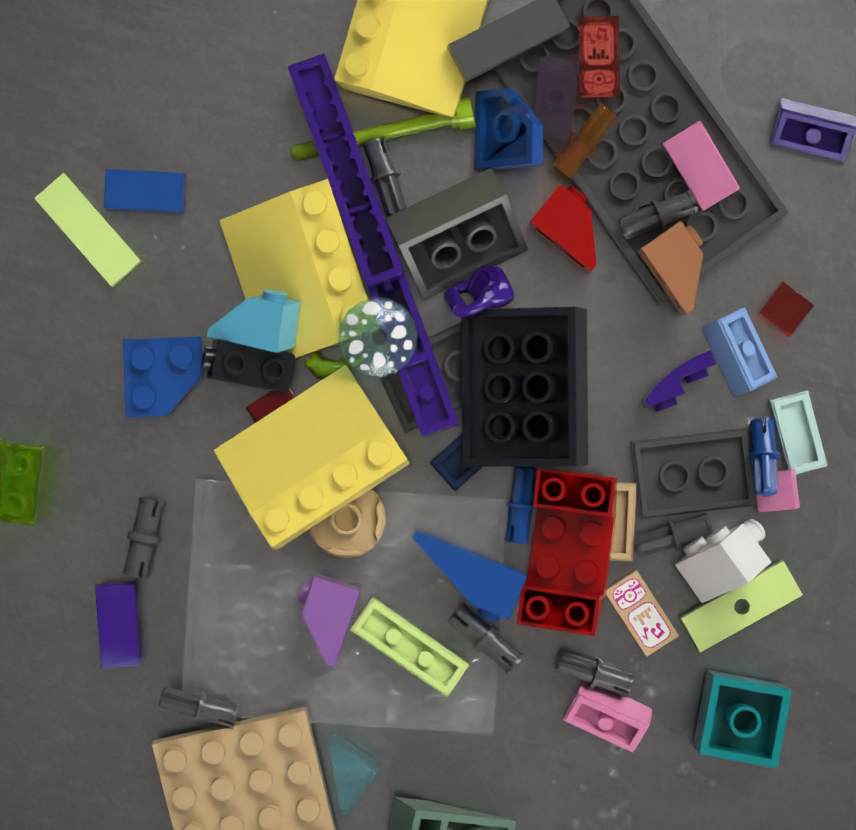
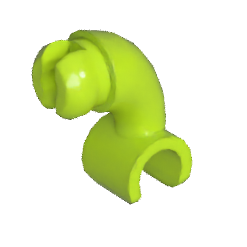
M349 342L343 348V357L340 360L325 359L319 352H313L304 363L313 376L324 379L344 365L351 370L354 366L363 363L365 358L362 354L360 359L351 363L347 357V351L352 343Z

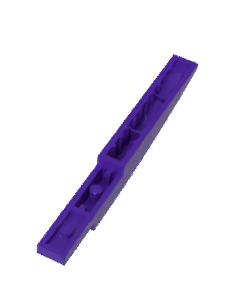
M325 53L287 66L372 301L376 302L380 307L377 315L389 348L391 350L392 344L397 346V350L395 352L391 351L421 436L424 438L459 425L458 418ZM388 301L391 302L392 307L386 309L385 303ZM400 312L405 320L398 321L395 318V313ZM390 315L391 320L386 321L385 316ZM398 325H402L406 329L405 337L400 339L391 336L392 331ZM406 340L412 342V349H404L403 345ZM402 357H406L404 362L401 361Z

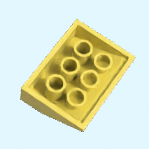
M357 0L334 81L346 91L455 118L456 108L460 101L465 81L447 46L481 28L489 0Z
M328 179L287 192L219 220L245 299L262 295L264 290L272 289L286 292L287 299L301 301L295 347L281 352L292 353L295 355V359H298L313 352H319L379 332L374 315H367L362 312L369 299ZM349 314L357 316L358 322L356 324L349 325L347 323V316ZM363 319L367 321L365 325L362 323ZM354 331L357 335L351 337L349 332Z
M346 365L213 450L250 515L271 548L276 550L410 464Z

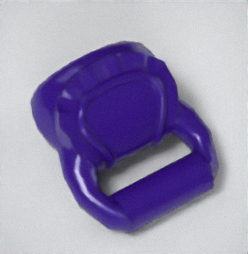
M489 265L488 267L482 266L480 270L475 271L469 280L460 282L447 289L444 293V299L454 316L462 318L479 313L489 307L505 306L513 301L514 292L502 268ZM469 292L474 302L466 305L460 296L461 293Z

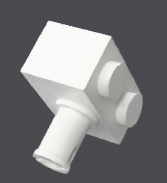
M749 519L730 530L724 525L711 533L706 540L701 536L683 549L687 555L677 562L675 566L701 603L748 584L771 563L758 544L759 541L765 538V530L759 522Z

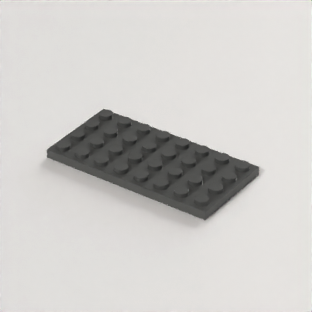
M557 0L571 26L569 30L493 68V70L506 88L516 90L543 124L544 142L578 190L588 198L587 202L660 304L669 297L637 252L642 247L680 221L685 227L691 225L703 242V245L699 247L703 252L700 275H702L788 214L789 211L639 0ZM589 23H608L613 27L614 60L612 64L608 66H588L584 63L583 28ZM592 49V56H588V60H596V49ZM601 51V60H604V51ZM590 70L612 71L614 73L613 91L608 94L587 93L583 87V74ZM700 120L740 189L704 211L700 209L697 202L694 203L693 206H698V214H692L666 224L667 227L664 230L658 227L630 239L624 238L619 228L618 219L620 217L650 206V202L654 199L660 202L689 190L664 148L663 143Z

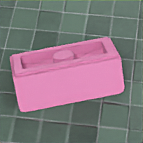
M700 120L663 143L668 155L702 211L740 189Z
M581 680L566 710L563 721L633 753L650 725L652 709L631 698L596 686L593 689L588 688V682Z

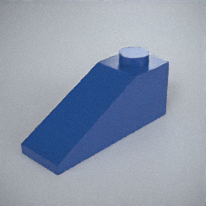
M418 529L415 530L413 535L414 541L473 606L478 607L477 615L494 622H499L500 617L510 620L527 577L524 571Z

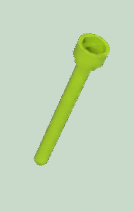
M465 97L460 99L454 118L431 113L353 131L358 146H362L367 141L376 138L386 137L388 140L452 125V129L460 127L462 131L475 128L476 125L470 98ZM314 140L296 144L290 151L291 156L296 160L319 155Z

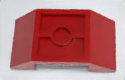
M538 467L533 506L537 507L527 583L523 584L517 617L518 625L596 636L606 595L616 522L617 478Z

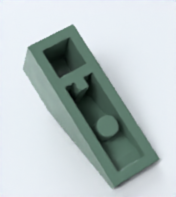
M394 797L387 830H515L516 821L506 817L427 800Z

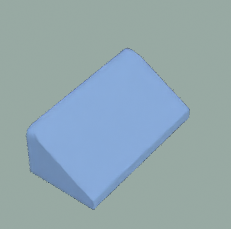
M745 307L702 327L706 340L734 397L748 393L777 378Z

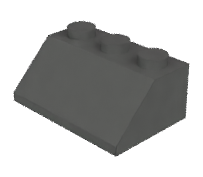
M492 168L385 218L423 300L472 277L473 273L480 270L482 266H495L528 250L509 198Z

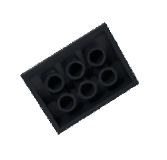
M580 307L485 309L474 315L462 317V467L588 465L587 309Z

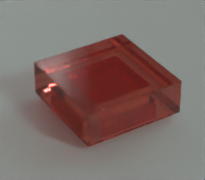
M781 282L757 314L790 337L814 305L786 283Z

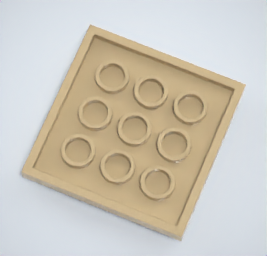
M306 706L237 721L233 729L219 725L156 739L152 743L173 830H336Z

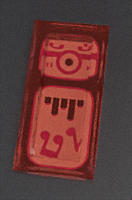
M580 16L578 19L579 98L619 97V16Z

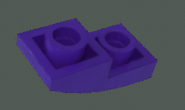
M711 350L695 355L668 371L642 398L643 407L654 406L655 411L658 412L677 405L676 397L685 394L680 378L684 377L686 383L699 380L709 375L706 368L716 365Z
M135 582L95 585L101 669L141 665Z

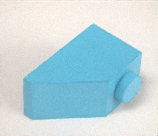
M266 289L262 295L247 298L208 328L207 337L276 353L294 348L301 301L287 299V293L284 291Z

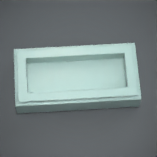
M802 391L768 400L772 418L775 420V430L786 470L795 469L796 474L828 466L809 392Z

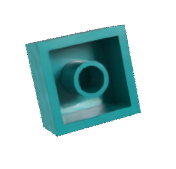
M707 670L693 747L702 755L778 769L792 690L782 683Z

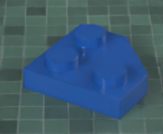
M497 88L476 91L474 169L485 171L489 168L500 170L543 165V124L516 90Z
M201 336L123 340L126 418L168 416L178 405L179 401L204 376V370L202 369L203 337Z

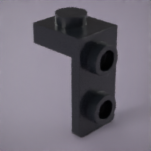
M213 340L212 347H205L202 369L208 370L206 378L288 392L295 355L287 352L276 353L227 341Z

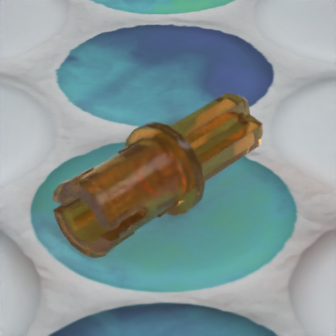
M603 104L599 105L578 132L574 130L571 133L573 138L551 164L571 179L592 151L594 153L598 151L595 146L616 122L617 115L609 107Z

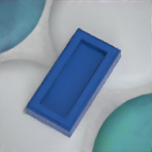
M106 169L105 209L166 213L184 212V173Z

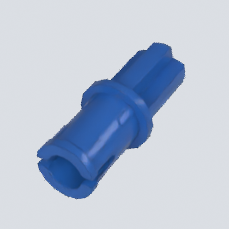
M762 417L750 421L752 452L749 454V461L753 462L754 492L756 495L769 497L778 492L777 461L780 459V452L776 451L775 420L769 417L765 418L766 424L763 426V433Z
M519 466L514 469L510 502H506V506H509L504 537L506 542L512 541V543L529 544L532 510H536V507L533 506L537 470L534 467Z

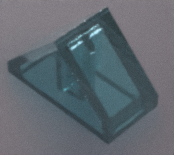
M330 732L328 744L340 817L351 813L381 771L382 763L339 732Z

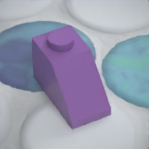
M316 573L313 582L305 580L298 602L305 604L302 616L326 665L334 667L361 588Z

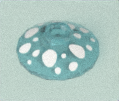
M374 297L358 302L347 311L340 323L338 342L343 357L352 368L365 375L382 377L396 373L408 364L416 350L418 334L414 319L402 305L391 299ZM377 329H381L386 333V341L381 345H376L372 341V333Z

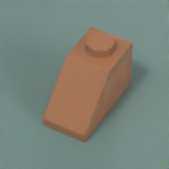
M680 221L637 252L683 316L694 309L703 260V252L699 247L703 245V242L691 225L685 227Z

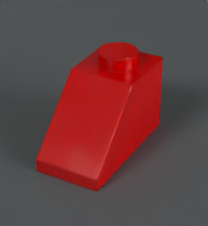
M560 184L528 225L587 273H590L597 265L591 209L585 205L588 198L572 185L566 189Z

